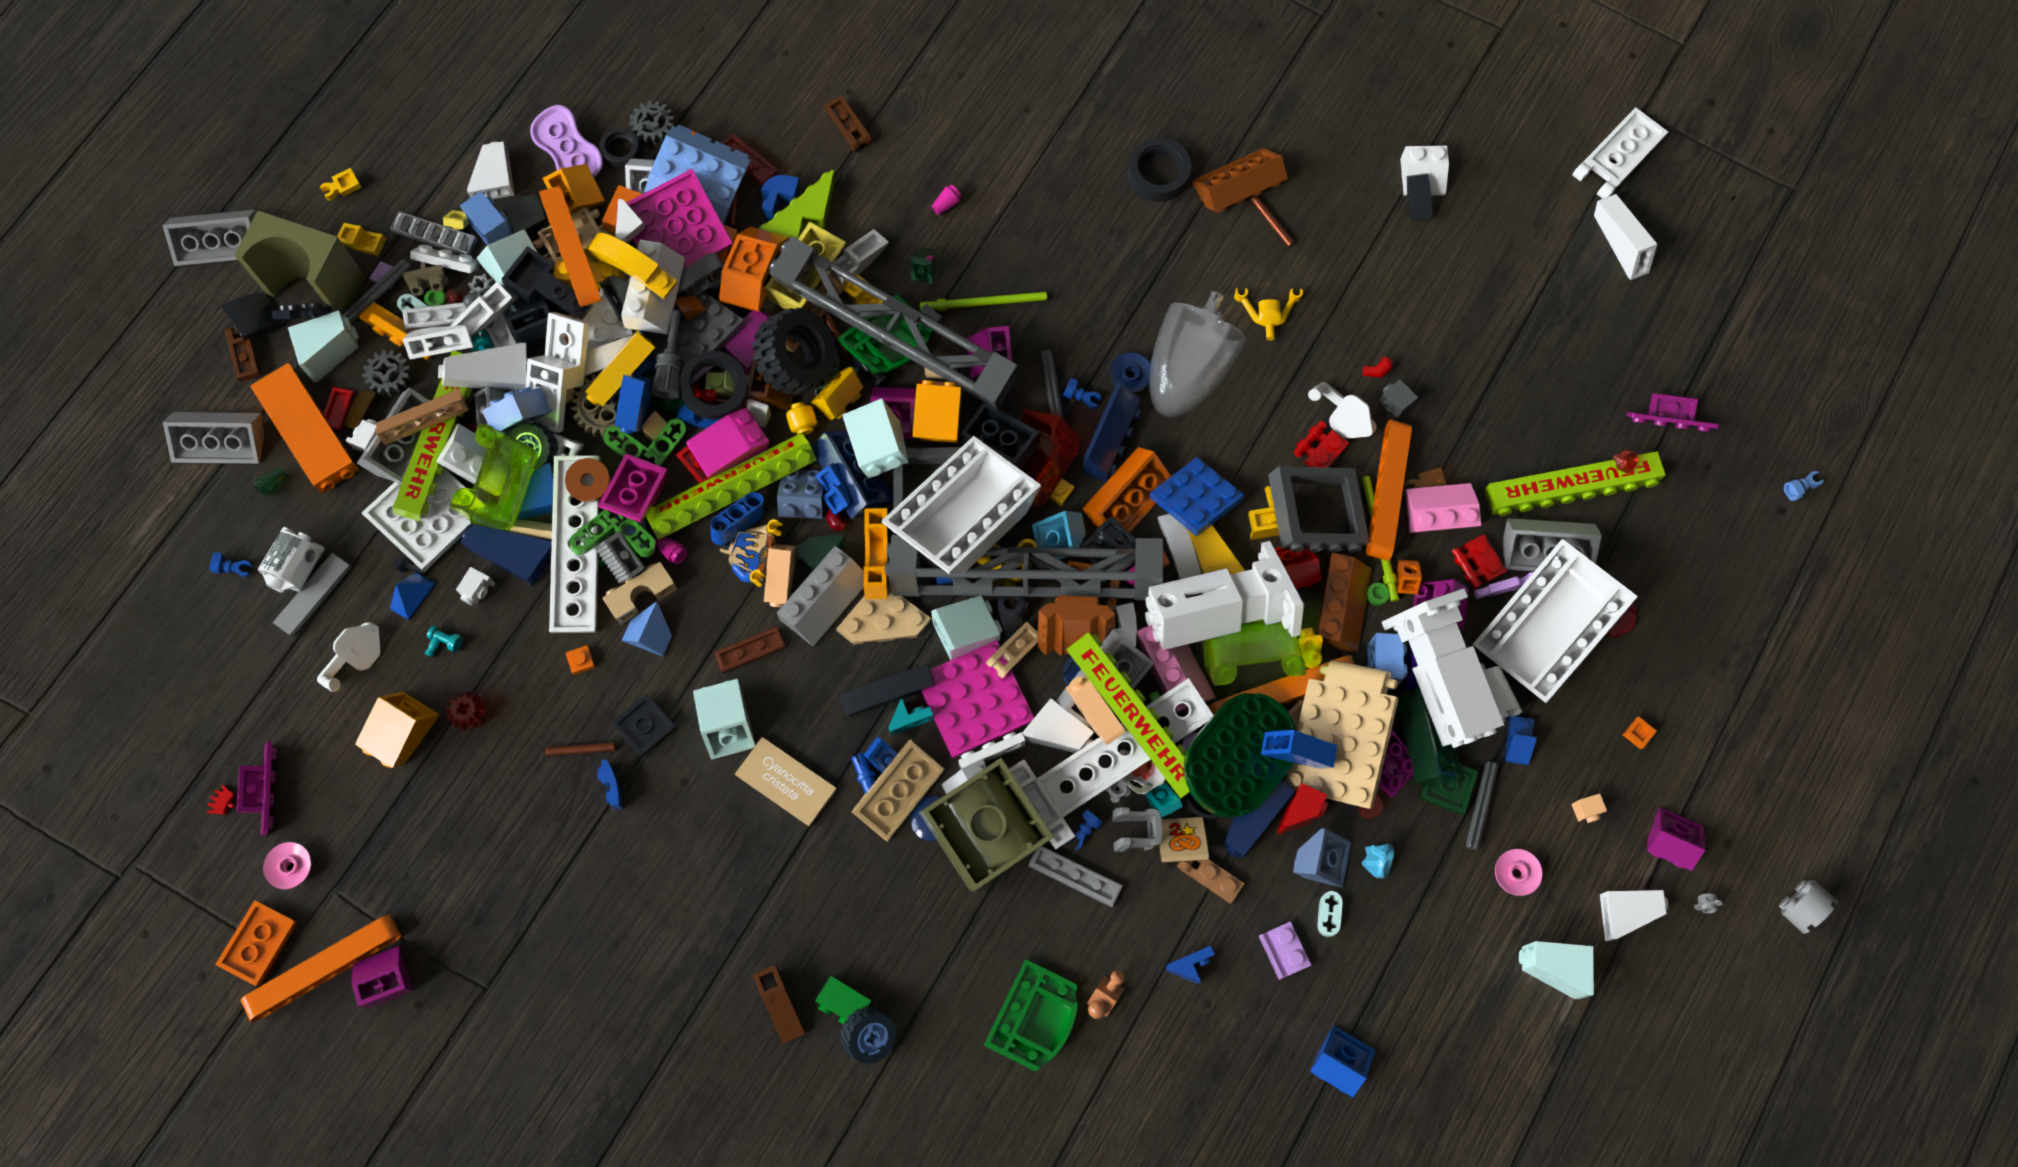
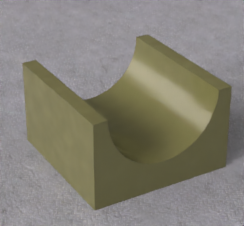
M257 211L234 254L267 295L276 297L277 293L286 284L296 279L307 277V281L327 306H331L332 313L340 311L342 315L352 306L366 278L338 237L261 211Z
M1002 758L993 762L919 812L970 891H976L1054 838Z

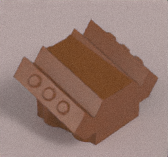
M1058 595L1055 603H1047L1039 610L1038 648L1046 656L1055 650L1062 657L1064 654H1069L1066 650L1088 632L1091 636L1095 633L1103 643L1110 632L1115 629V613L1107 605H1100L1098 597Z

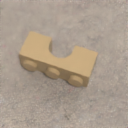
M661 562L647 566L643 573L626 580L625 584L619 588H612L602 599L618 623L622 625L640 614L635 607V598L638 594L651 592L660 601L678 589Z

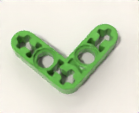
M679 419L670 420L649 448H646L629 434L620 431V428L617 426H611L606 429L604 442L622 457L627 454L625 448L633 444L638 448V453L634 457L639 458L643 451L645 452L643 457L646 460L652 458L654 460L653 464L661 466L684 436L686 426ZM679 425L681 433L676 432L671 440L667 437L672 431L670 426L675 427ZM615 432H617V438L622 442L624 438L627 439V441L623 444L622 449L618 448V446H620V442H618L617 440H613L611 442L609 440V433L614 434ZM659 441L668 443L669 449L666 452H661L657 449L656 445Z
M603 510L570 538V548L577 555L588 553L610 534L618 531L621 532L630 547L638 555L649 557L655 552V540L635 520L619 514V521L616 518L610 519L611 514L614 516L617 514L608 510ZM594 526H601L604 531L601 534H594L591 532V529ZM627 527H633L636 532L633 535H626L623 530ZM576 541H584V546H576ZM641 542L645 545L649 543V548H641Z

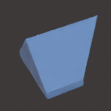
M657 601L630 621L622 641L664 657L673 636Z

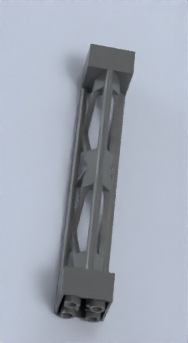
M791 236L789 240L784 242L781 248L782 253L770 266L771 271L769 274L778 284L816 304L947 381L957 383L958 387H961V389L981 401H985L997 409L1000 408L1020 374L1017 364L996 352H993V354L829 261L819 255L814 248ZM816 269L828 291L826 296L807 286ZM830 273H835L882 300L883 303L843 305L830 278ZM894 315L885 330L865 319V317ZM904 318L917 342L916 347L895 336ZM919 322L974 354L932 357L918 329ZM985 366L976 382L953 370L954 368Z
M892 535L891 543H887L889 563H885V574L888 576L887 583L888 587L892 589L893 596L981 595L1058 597V595L1146 600V597L1149 596L1150 586L1163 584V539L1136 538V549L991 547L983 556L999 557L974 569H968L966 572L948 574L899 535ZM1054 557H1101L1107 559L1083 571H1078ZM925 561L933 568H922V562ZM1007 562V563H1006L1004 566H1002L1001 568H999V569H993V568H995V567H997V566H999V565H1001V564ZM1135 562V571H1123ZM1030 563L1040 570H1030ZM1024 564L1023 570H1015ZM1113 565V566H1112L1111 568H1109L1108 570H1106V571H1101V570H1103V569H1105V568H1107V567ZM921 577H948L953 581V586L921 585ZM965 578H982V579L976 581L975 583H971L970 581L966 580ZM999 578L1023 579V587L993 586V582ZM1029 579H1056L1061 583V588L1029 587ZM1072 579H1084L1089 581L1080 585ZM1106 580H1135V589L1101 588V583Z

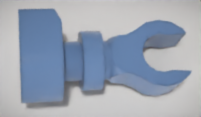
M1813 471L1805 479H1794L1785 483V494L1791 501L1800 499L1806 490L1817 488L1823 483L1824 480L1815 482L1812 478L1819 472Z

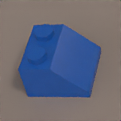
M1333 1025L1314 1060L1310 1072L1338 1088L1341 1092L1354 1097L1367 1079L1376 1050Z

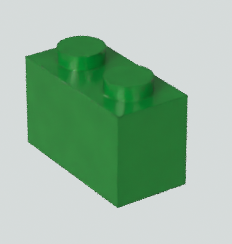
M830 976L815 1000L820 1004L819 1010L829 1016L832 1012L840 1017L838 1022L842 1024L847 1021L848 1016L853 1014L855 1010L866 1006L870 1008L873 1003L832 976Z

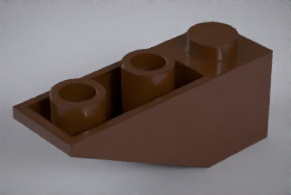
M773 965L753 974L761 997L782 1043L785 1044L805 1035L778 967Z

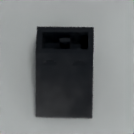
M538 293L530 303L518 297L504 311L505 320L516 344L526 343V348L546 340L548 313H551V309L547 300Z

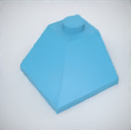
M1063 511L1032 524L1037 548H1079L1086 535L1082 513ZM1054 557V558H1056V559H1058V560H1061V559L1066 558V557Z

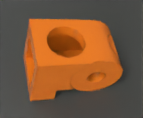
M1399 560L1397 567L1398 593L1418 594L1422 578L1418 561Z

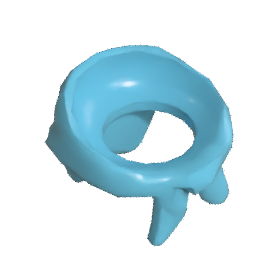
M1385 843L1381 846L1371 845L1365 847L1367 856L1362 861V865L1376 878L1388 877L1394 858L1393 845Z

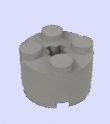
M1803 880L1796 886L1795 890L1797 892L1791 898L1787 896L1778 905L1782 909L1781 914L1803 934L1810 932L1807 927L1811 924L1817 927L1834 910L1831 904L1838 903V900L1816 880H1809L1808 882Z

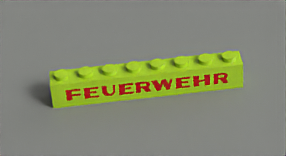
M452 350L450 357L461 355L463 353ZM441 378L434 399L457 389H460L464 400L466 398L470 399L473 388L442 386ZM465 412L421 431L393 505L394 514L419 522L423 515L427 516L430 508V503H427L430 495H435L438 485L435 483L437 475L441 476L444 470V466L436 461L455 430L459 417L463 418Z
M800 433L652 507L646 517L659 540L817 459L809 442Z
M1657 451L1489 483L1484 493L1491 515L1499 514V516H1505L1516 510L1526 512L1537 506L1547 508L1558 502L1568 504L1578 498L1589 500L1599 494L1610 496L1620 490L1630 492L1641 486H1646V488L1659 485V482L1666 475Z
M1088 632L1066 650L1178 796L1182 798L1190 792L1184 777L1186 751L1181 745L1176 747L1171 740L1174 737L1167 726L1162 728L1157 720L1160 717L1152 707L1150 709L1146 708L1142 703L1146 700L1138 689L1132 690L1129 686L1131 680L1124 671L1119 673L1114 666L1117 663L1110 652L1105 654L1100 646L1103 643L1095 633L1091 636Z

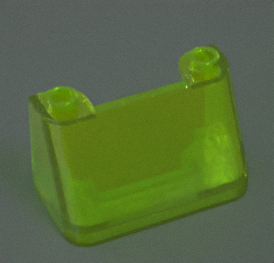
M479 423L475 433V441L481 447L487 448L474 488L458 489L454 493L449 507L471 523L499 530H508L514 526L538 456L532 447L490 425Z
M1263 619L1241 624L1240 632L1203 640L1205 669L1215 686L1233 682L1237 676V665L1281 660L1282 669L1287 675H1306L1305 661L1297 636L1291 637L1288 629L1283 627L1282 621L1266 625Z

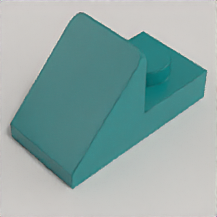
M901 699L888 727L890 735L893 736L933 721L930 707L924 708V706L915 708L908 715Z
M1165 781L1153 791L1144 794L1151 808L1159 811L1161 818L1183 807L1180 799Z

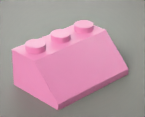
M1471 483L1405 489L1409 533L1481 526L1479 502Z

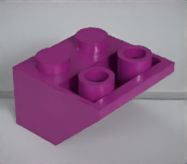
M1009 326L986 328L967 338V340L992 354L996 352L1012 362ZM968 350V355H973V354H974V353H972L971 351ZM985 366L970 367L971 380L978 379Z
M1454 579L1420 583L1418 594H1414L1413 607L1464 588L1468 596V588ZM1467 598L1459 601L1461 605L1458 606V609L1463 619L1457 622L1460 631L1464 630Z
M401 946L353 963L352 987L358 1007L369 1009L414 991Z

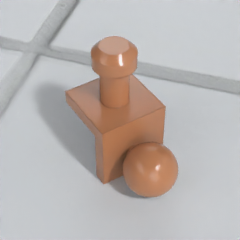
M1113 971L1110 976L1111 979L1104 976L1087 1002V1005H1089L1088 1012L1091 1017L1095 1019H1100L1103 1016L1107 1017L1124 991V988L1119 986L1125 981V976L1121 971Z

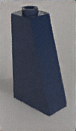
M472 524L470 529L468 528L462 535L461 543L467 550L531 586L535 584L551 560L552 542L477 524Z
M1281 780L1258 809L1247 815L1233 818L1223 843L1226 846L1225 850L1235 858L1238 856L1242 859L1295 791Z

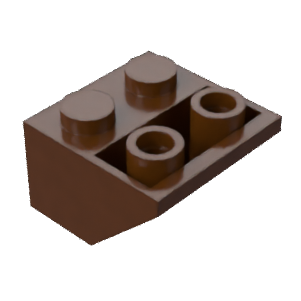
M753 359L745 393L747 401L748 399H753L767 404L769 408L790 410L794 395L783 394L781 390L773 389L771 383H766L763 379V374L759 373L756 368L758 367L757 362H754Z

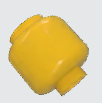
M804 402L791 405L792 409L786 413L791 432L797 433V435L800 433L803 435L812 433L814 431L813 428L817 426L812 406L804 405Z

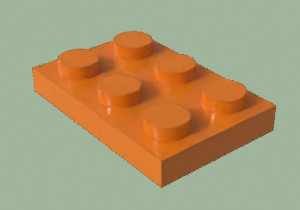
M254 900L215 965L259 987L298 922Z

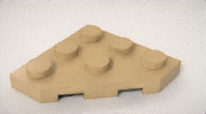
M888 587V599L865 600L864 596L836 630L854 645L872 641H891L898 638H917L930 623L931 618L904 597L893 596L891 587Z

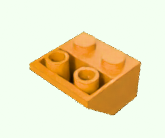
M588 164L561 168L543 178L547 188L560 185L570 215L585 207L590 210L605 202Z

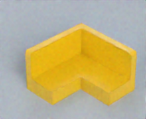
M1270 486L1265 488L1269 508L1252 510L1248 513L1252 528L1251 540L1279 535Z

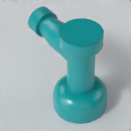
M431 626L427 633V638L431 639L428 650L425 651V655L433 658L440 642L446 643L450 651L457 652L463 643V636L459 634L450 636L439 631L438 627Z

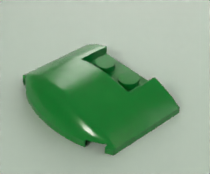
M899 295L894 296V298L910 306ZM894 315L865 317V319L885 330ZM904 318L895 336L916 347L917 342ZM919 322L918 329L927 345L932 329ZM854 326L837 338V341L873 374L897 369L911 361L908 357Z
M1025 959L984 1046L1035 1072L1040 1070L1043 1065L1057 1055L1071 1032L1078 1005L1075 993L1077 991V984Z

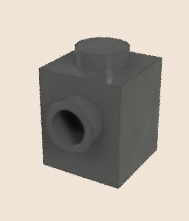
M1398 380L1395 384L1389 383L1382 390L1384 394L1380 401L1387 411H1391L1399 418L1414 406L1418 397L1401 380Z

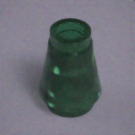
M279 466L277 469L257 478L253 486L264 498L268 495L272 496L288 477V474Z

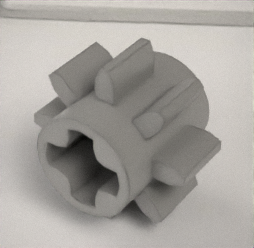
M486 274L474 276L472 283H468L472 289L470 293L477 294L478 296H483L495 284L493 278L488 280Z

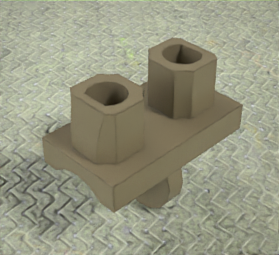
M422 262L421 269L403 273L413 296L422 295L426 288H431L435 292L442 291L444 285L449 284L442 265L429 267L427 263Z

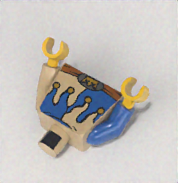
M773 519L767 525L748 529L745 532H738L735 542L730 541L720 546V552L730 555L729 563L732 571L742 582L754 583L758 587L762 586L759 580L763 581L766 578L768 549L776 544L775 538L772 535H781V531L777 530L778 526L783 525L781 522Z

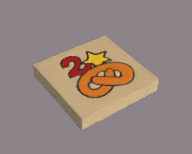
M1203 817L1161 819L1162 840L1159 847L1162 862L1208 860L1209 852Z

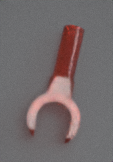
M453 289L445 294L448 300L446 304L461 303V297Z

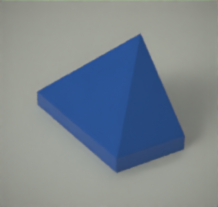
M417 572L396 583L390 609L410 621L435 586V583Z

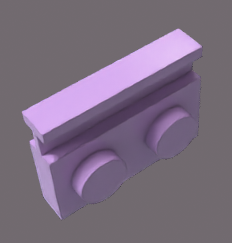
M1291 921L1259 935L1279 980L1311 966Z

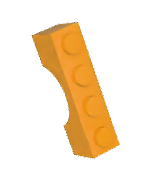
M887 508L865 509V600L888 599V576L885 574V563H888V527L882 523V520L888 515Z

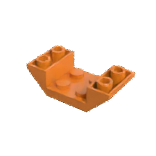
M749 227L738 233L722 269L719 300L759 312L767 295L763 285L770 271V266L775 257L780 256L782 253L781 248L784 242L790 238L754 227Z

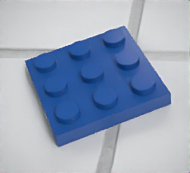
M1196 457L1151 491L1150 498L1195 536H1198L1242 502L1244 494Z

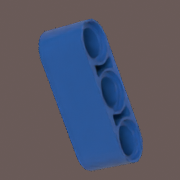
M750 492L715 516L710 522L711 540L713 543L725 545L737 537L738 532H744L764 516L763 496L757 492Z

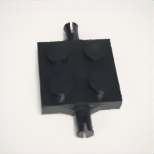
M322 302L279 306V310L272 311L273 320H295L304 317L314 319L330 314L332 310L331 306H323Z

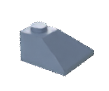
M1320 829L1298 849L1293 873L1309 880L1343 887L1351 842L1327 829Z

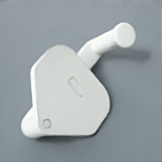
M1321 382L1309 391L1308 396L1311 400L1317 401L1321 398V394H1323L1338 406L1331 415L1329 423L1331 428L1343 438L1367 437L1376 431L1377 426L1371 419L1369 405L1358 396L1348 395L1344 397L1326 382Z
M366 622L360 626L346 628L335 640L333 649L336 655L317 677L318 683L330 691L336 692L340 689V681L333 677L345 662L358 670L370 668L380 656L378 626L372 622Z

